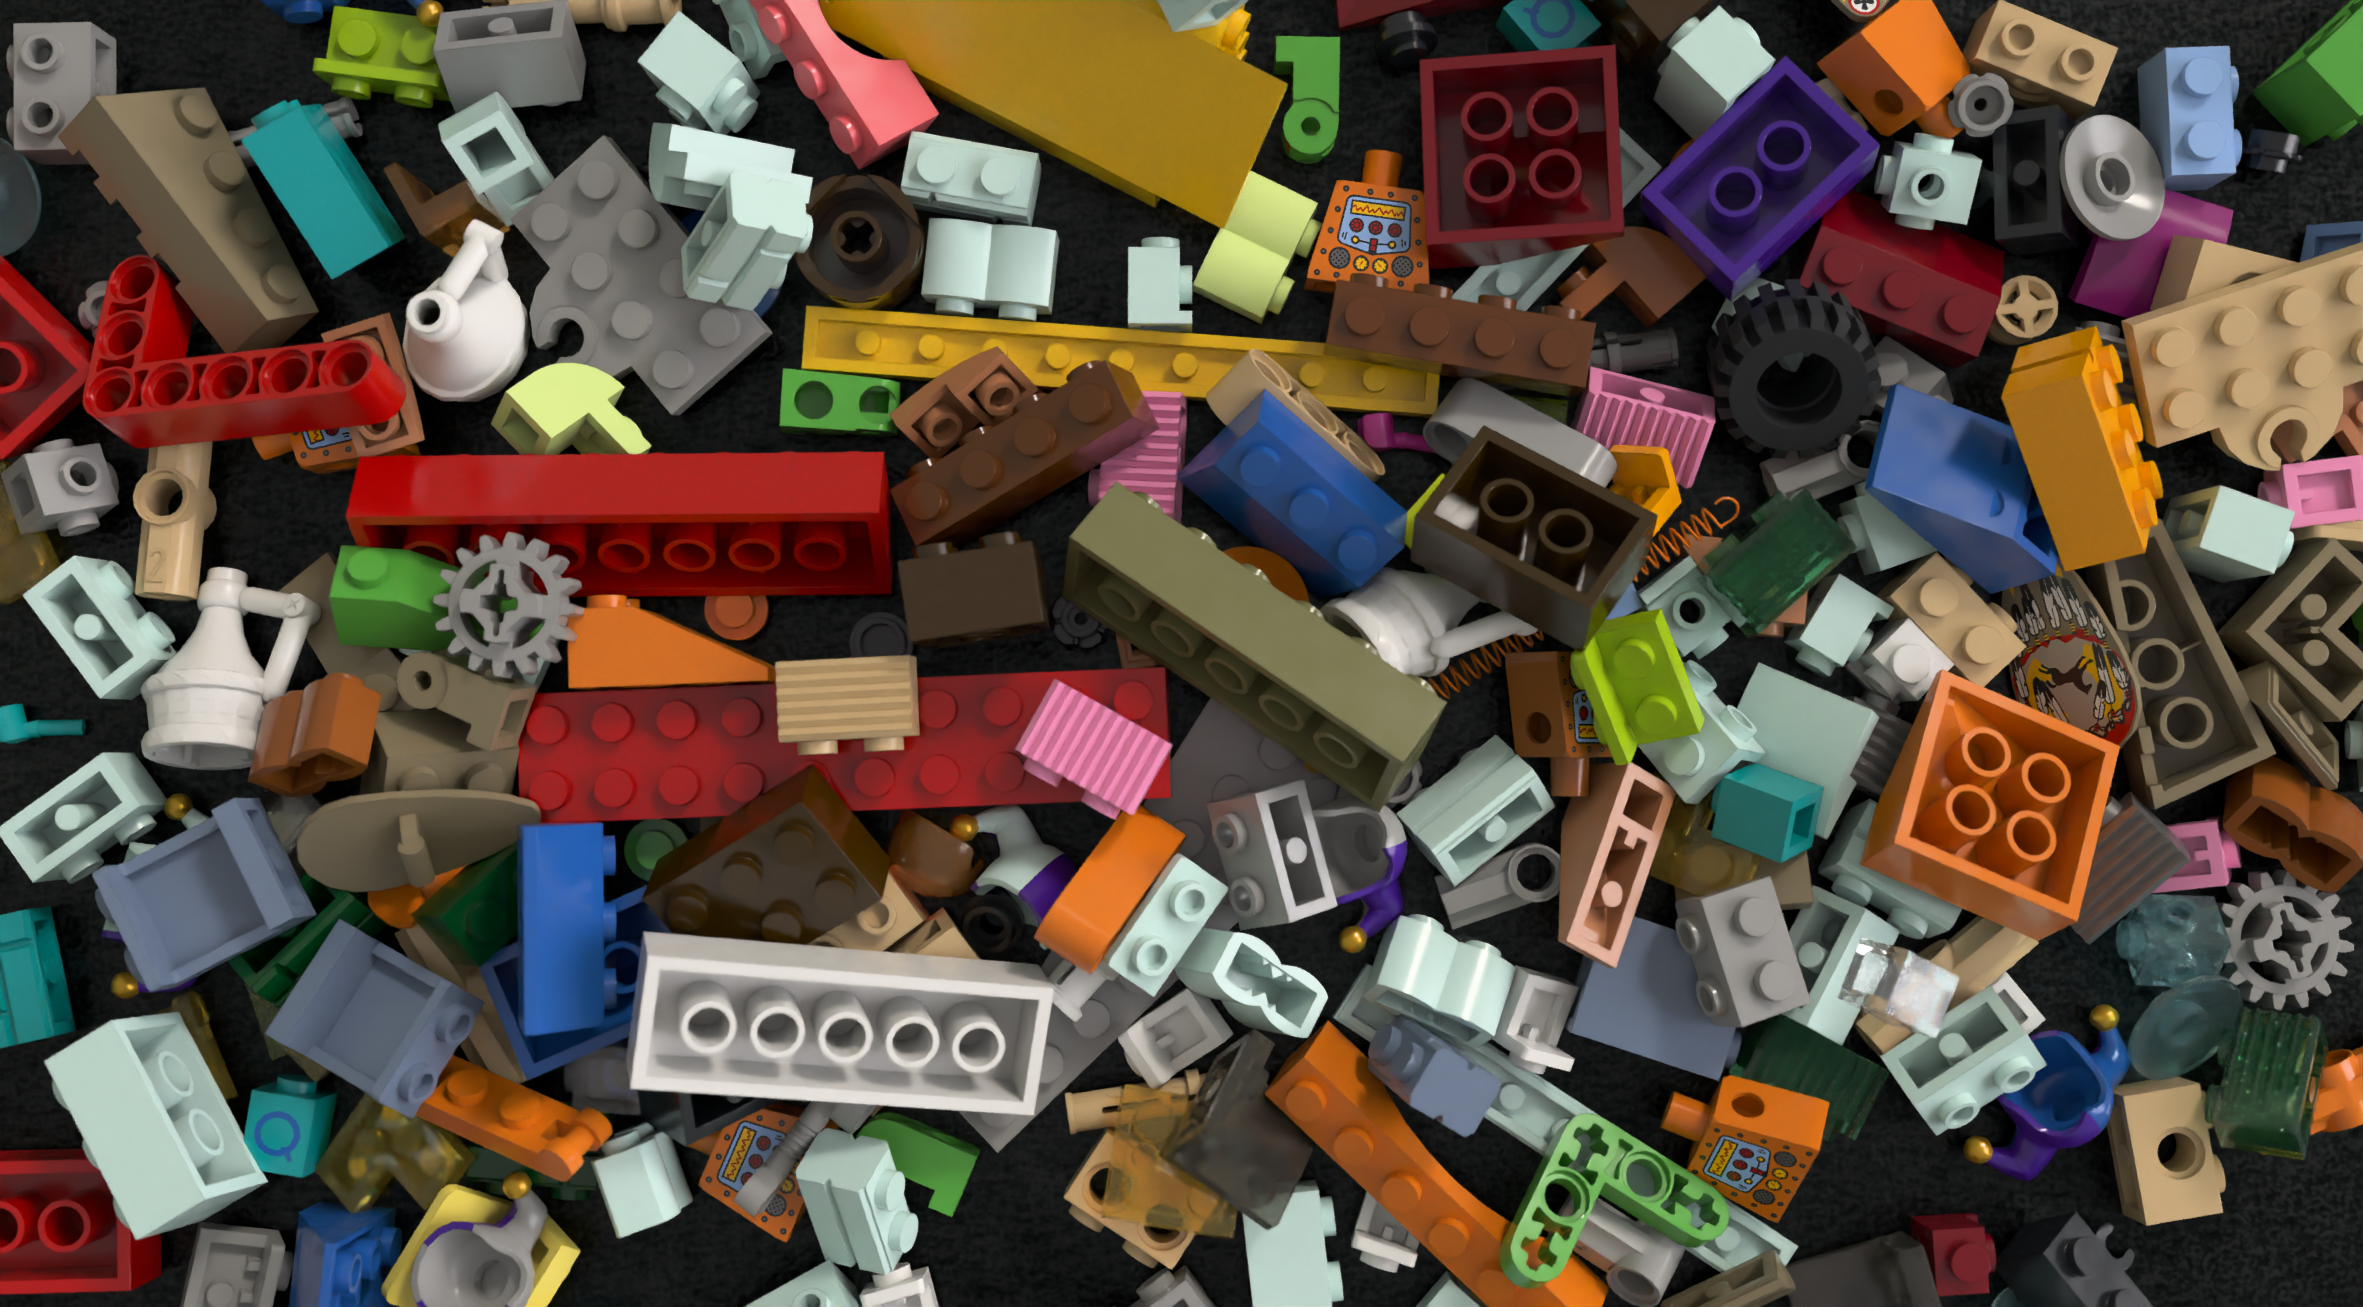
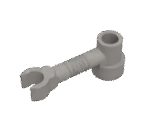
M811 1101L799 1116V1120L791 1127V1131L787 1132V1136H784L783 1141L779 1143V1146L775 1148L765 1163L744 1184L733 1201L754 1217L757 1213L761 1215L786 1181V1177L798 1163V1159H801L802 1154L806 1152L805 1149L810 1147L809 1144H812L813 1139L823 1130L830 1119L849 1134H853L866 1121L877 1105Z

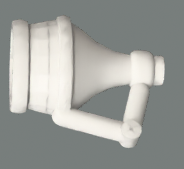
M477 219L472 220L468 225L463 238L464 243L443 276L438 277L425 291L414 296L407 306V320L402 345L407 370L421 391L441 401H481L500 392L517 375L528 351L531 330L527 309L522 304L520 296L507 280L509 276L501 249L504 233Z
M228 567L209 569L207 580L200 585L198 590L197 606L202 613L196 629L183 647L155 675H151L140 688L142 697L147 705L149 731L144 734L141 741L142 752L145 758L168 766L197 770H229L250 767L263 709L269 701L285 695L309 627L319 620L321 607L300 593L286 594L256 587H247L248 575L241 570ZM249 612L284 619L265 671L251 655L244 635L243 617Z
M1382 567L1362 587L1353 590L1345 598L1331 599L1319 610L1327 623L1348 637H1358L1367 641L1378 651L1381 659L1403 674H1413L1416 676H1436L1445 670L1451 657L1515 633L1520 636H1527L1538 630L1503 610L1458 627L1460 621L1473 606L1480 601L1487 603V601L1435 573H1418Z

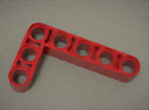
M140 254L128 257L119 263L110 275L84 387L83 406L89 415L132 448L143 449L373 425L387 421L396 415L403 406L406 398V385L404 381L372 348L360 340H341L186 358L195 313L175 289L179 281L149 255Z

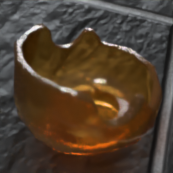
M908 809L903 810L888 840L887 852L891 859L890 868L905 886L926 897L954 898L967 894L971 890L970 887L979 878L984 866V861L979 859L975 867L971 865L974 853L967 843Z

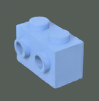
M2230 46L2165 48L2138 67L2140 132L2151 144L2158 157L2164 176L2165 188L2172 191L2207 190L2236 174V166L2239 164L2242 155V138L2240 132L2234 129L2233 103L2238 95L2239 76L2236 68L2231 66Z

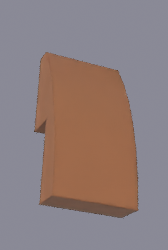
M390 313L322 333L321 336L324 342L360 340L364 342L402 378L406 385V398L396 415L378 424L348 427L358 457L379 455L425 440L412 381Z
M997 346L981 352L942 373L905 400L889 416L896 426L928 457L941 458L979 422L984 426H996L1006 420L1013 413V407L1023 399L1032 396L1038 388Z

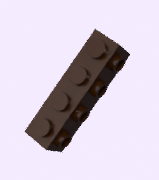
M1352 273L1350 281L1337 279L1323 352L1325 356L1461 379L1474 378L1484 383L1573 398L1586 387L1596 323L1581 321V312L1562 306H1543L1541 314L1516 310L1517 301L1497 295H1479L1477 303L1452 299L1453 291L1451 289L1431 284H1415L1414 291L1409 292L1388 288V279L1366 273Z
M1094 360L1084 363L1073 369L1066 376V384L1051 393H1038L1017 403L1012 409L1013 416L996 426L987 425L979 427L964 435L959 441L960 448L943 458H930L910 468L906 473L908 479L890 489V493L915 546L952 542L953 548H959L1160 429L1133 373L1106 360L1102 362Z

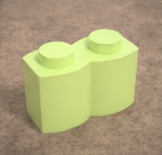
M1250 171L1224 229L1220 228L1193 283V291L1262 324L1268 311L1279 315L1295 283V280L1285 276L1296 254L1304 258L1308 257L1323 224L1313 219L1318 203Z

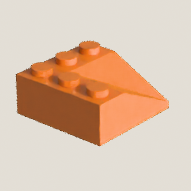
M1941 669L1936 673L1876 805L1860 865L2039 941L2078 922L2120 746Z

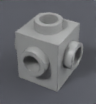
M72 439L46 442L33 448V453L23 454L1 473L21 535L57 528L61 536H73L89 532L100 526L99 519L119 504L117 497L119 492L118 477L113 466L105 461L100 443L74 446Z

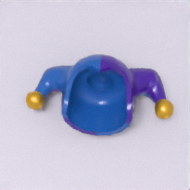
M2099 1005L2091 1011L2089 1021L2098 1029L2097 1046L2091 1054L2071 1034L2058 1030L2044 1031L2029 1037L2047 1065L2037 1071L2030 1083L2022 1089L2012 1093H2003L1997 1097L2005 1112L2016 1124L2012 1139L2005 1146L1992 1147L1988 1139L1976 1135L1971 1136L1965 1141L1963 1147L1964 1155L1969 1161L1979 1164L1986 1163L1999 1172L2015 1179L2029 1181L2043 1170L2059 1148L2078 1147L2090 1142L2102 1132L2110 1120L2114 1106L2113 1090L2126 1075L2131 1062L2130 1054L2116 1027L2119 1021V1014L2110 1005Z

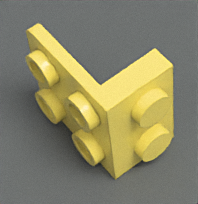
M449 1184L443 1187L382 1284L381 1293L388 1303L400 1307H418L413 1297L411 1285L413 1263L423 1242L437 1228L453 1221L494 1224L508 1212L513 1202L457 1184ZM548 1214L541 1234L531 1252L535 1280L533 1292L525 1307H547L562 1281L568 1276L573 1263L581 1252Z

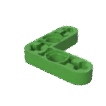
M1592 1113L1580 1114L1562 1125L1554 1134L1501 1243L1499 1260L1505 1276L1514 1285L1524 1289H1536L1558 1277L1566 1266L1599 1194L1674 1242L1688 1248L1700 1247L1723 1234L1729 1221L1728 1205L1722 1194L1713 1186L1603 1117ZM1585 1133L1591 1138L1589 1148L1594 1154L1582 1161L1576 1171L1567 1168V1166L1575 1162L1581 1149V1143L1576 1138ZM1630 1164H1638L1650 1172L1654 1181V1190L1650 1197L1639 1196L1630 1189L1626 1179L1627 1168ZM1557 1183L1564 1186L1570 1192L1574 1203L1573 1212L1570 1217L1558 1216L1548 1208L1544 1195L1548 1184ZM1667 1198L1673 1202V1204L1665 1209L1661 1208V1204ZM1694 1202L1701 1207L1699 1218L1705 1222L1697 1228L1690 1224L1692 1213L1686 1208ZM1542 1229L1551 1232V1235L1544 1238L1537 1253V1257L1543 1263L1533 1270L1526 1265L1528 1253L1522 1248L1535 1241Z

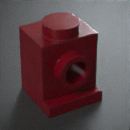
M1959 1213L1910 1217L1916 1282L1936 1296L1989 1293L1988 1274L1995 1271L1996 1252L1990 1234L1985 1233V1227L1978 1223L1977 1214Z

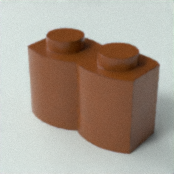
M331 673L323 679L310 683L304 690L289 691L284 696L269 701L263 709L248 781L285 797H300L318 792L324 788L328 781L346 780L362 774L368 765L381 693L365 687V683L356 676L345 673Z
M2270 756L2235 772L2226 781L2223 827L2231 838L2244 848L2261 856L2279 859L2283 867L2294 878L2312 888L2330 893H2336L2363 868V814L2350 800L2333 791L2310 786L2307 779L2295 767L2274 756Z

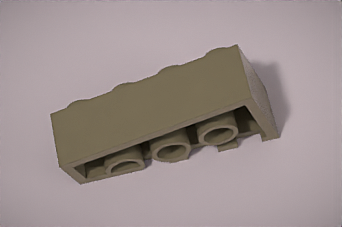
M205 87L94 96L58 135V138L72 156L82 153L97 172L99 178L94 184L109 204L112 205L120 202L142 232L136 238L150 257H158L161 261L167 263L176 274L180 282L175 289L225 353L281 347L319 312Z
M2161 518L2158 519L2157 526L2150 527L2145 553L2084 567L2088 588L2120 638L2139 680L2143 706L2138 727L2122 747L2130 790L2147 808L2155 810L2276 754Z

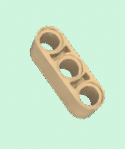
M1252 348L1206 394L1210 408L1227 426L1260 392L1266 389L1373 483L1378 481L1385 473L1382 461L1362 438L1272 358L1258 349Z

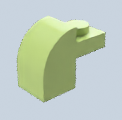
M557 363L545 366L508 389L491 422V425L520 455H557L570 445H573L581 454H647L651 448V445L643 437L638 426L628 417L622 416L614 408L625 387L609 374L597 368L578 363Z

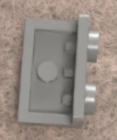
M1770 876L1757 877L1701 897H1689L1675 902L1678 914L1676 933L1681 946L1691 955L1699 979L1696 983V994L1699 1004L1704 1013L1712 1019L1715 1026L1744 1027L1811 1003Z
M199 1222L180 1307H272L276 1290L286 1291L293 1265V1253L285 1251V1244L279 1230Z

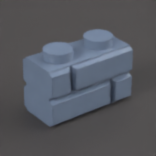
M1402 1014L1396 1018L1393 1017L1390 1024L1382 1026L1373 1037L1369 1046V1059L1367 1062H1369L1368 1070L1410 1106L1433 1119L1436 1118L1441 1124L1464 1137L1469 1136L1471 1133L1474 1134L1501 1089L1500 1079L1452 1043L1428 1031Z

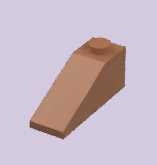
M1632 762L1618 766L1615 763L1589 765V796H1571L1561 823L1558 941L1606 968L1617 967L1676 795V791L1672 786Z

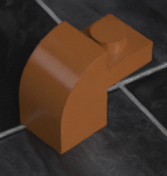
M1627 226L1624 227L1623 237L1591 243L1585 248L1581 255L1596 272L1592 274L1584 265L1556 290L1563 299L1557 306L1580 311V320H1582L1615 292L1645 328L1648 329L1700 284L1706 276L1668 236L1646 227Z

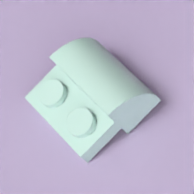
M653 123L649 148V182L653 197L661 203L706 211L734 169L763 176L767 183L773 178L798 184L802 191H804L805 203H809L813 177L791 173L795 149L675 124Z

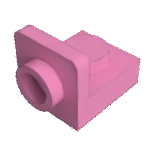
M2362 455L2281 465L2280 470H2264L2263 472L2264 482H2260L2258 485L2257 498L2295 511L2289 530L2311 525H2330L2363 520Z
M2221 815L2207 817L2203 821L2166 825L2187 846L2190 861L2152 893L2226 886L2229 884L2232 878L2231 868L2242 867L2239 844L2224 830Z

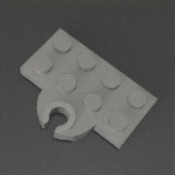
M603 135L510 219L550 267V270L535 289L530 308L532 337L537 348L547 350L557 344L560 330L566 323L574 320L583 331V346L573 356L560 357L556 364L578 363L588 365L609 374L616 380H621L635 370L671 415L680 416L773 334L754 309L750 311L726 306L722 299H719L717 303L688 298L686 292L683 291L681 248L691 233L666 203L655 200L649 182L610 137Z

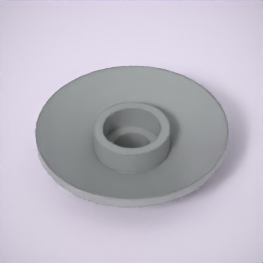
M2111 115L2092 116L2081 121L2070 130L2061 148L2059 171L2063 191L2076 216L2087 228L2108 240L2128 241L2147 233L2158 221L2165 199V183L2162 168L2151 144L2136 127L2121 118Z

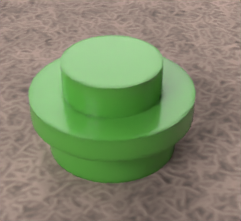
M644 820L637 824L627 836L624 848L626 862L634 874L649 881L657 859L688 841V837L684 830L671 820Z

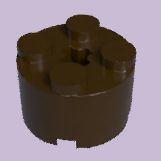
M869 174L833 176L822 181L810 191L809 203H805L806 214L811 215L813 220L811 242L804 253L795 252L794 254L800 270L819 295L837 308L877 311L891 309L909 297L923 277L927 237L911 201L904 192L889 180ZM858 235L863 240L869 239L873 246L864 254L858 250L854 252L849 243L850 240Z

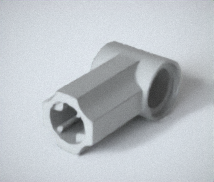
M1871 420L1860 421L1862 428L1853 436L1865 438L1874 449L1880 423ZM1845 432L1838 436L1840 446L1828 452L1824 445L1812 448V457L1799 459L1797 451H1788L1785 459L1770 458L1759 464L1769 497L1780 514L1867 480L1869 468L1856 466L1848 457L1847 445L1851 436Z
M1533 841L1525 842L1511 850L1493 856L1456 887L1442 874L1434 876L1452 930L1532 902L1547 901L1556 896L1560 891L1561 857L1559 854L1544 844ZM1530 854L1545 856L1551 867L1549 880L1545 885L1537 889L1524 888L1517 878L1519 863Z
M1569 1194L1557 1213L1558 1216L1570 1217L1572 1214L1574 1203L1571 1194ZM1597 1197L1573 1251L1607 1272L1606 1279L1608 1285L1620 1298L1636 1306L1654 1307L1659 1304L1684 1255L1685 1246L1674 1242L1641 1220L1635 1222Z

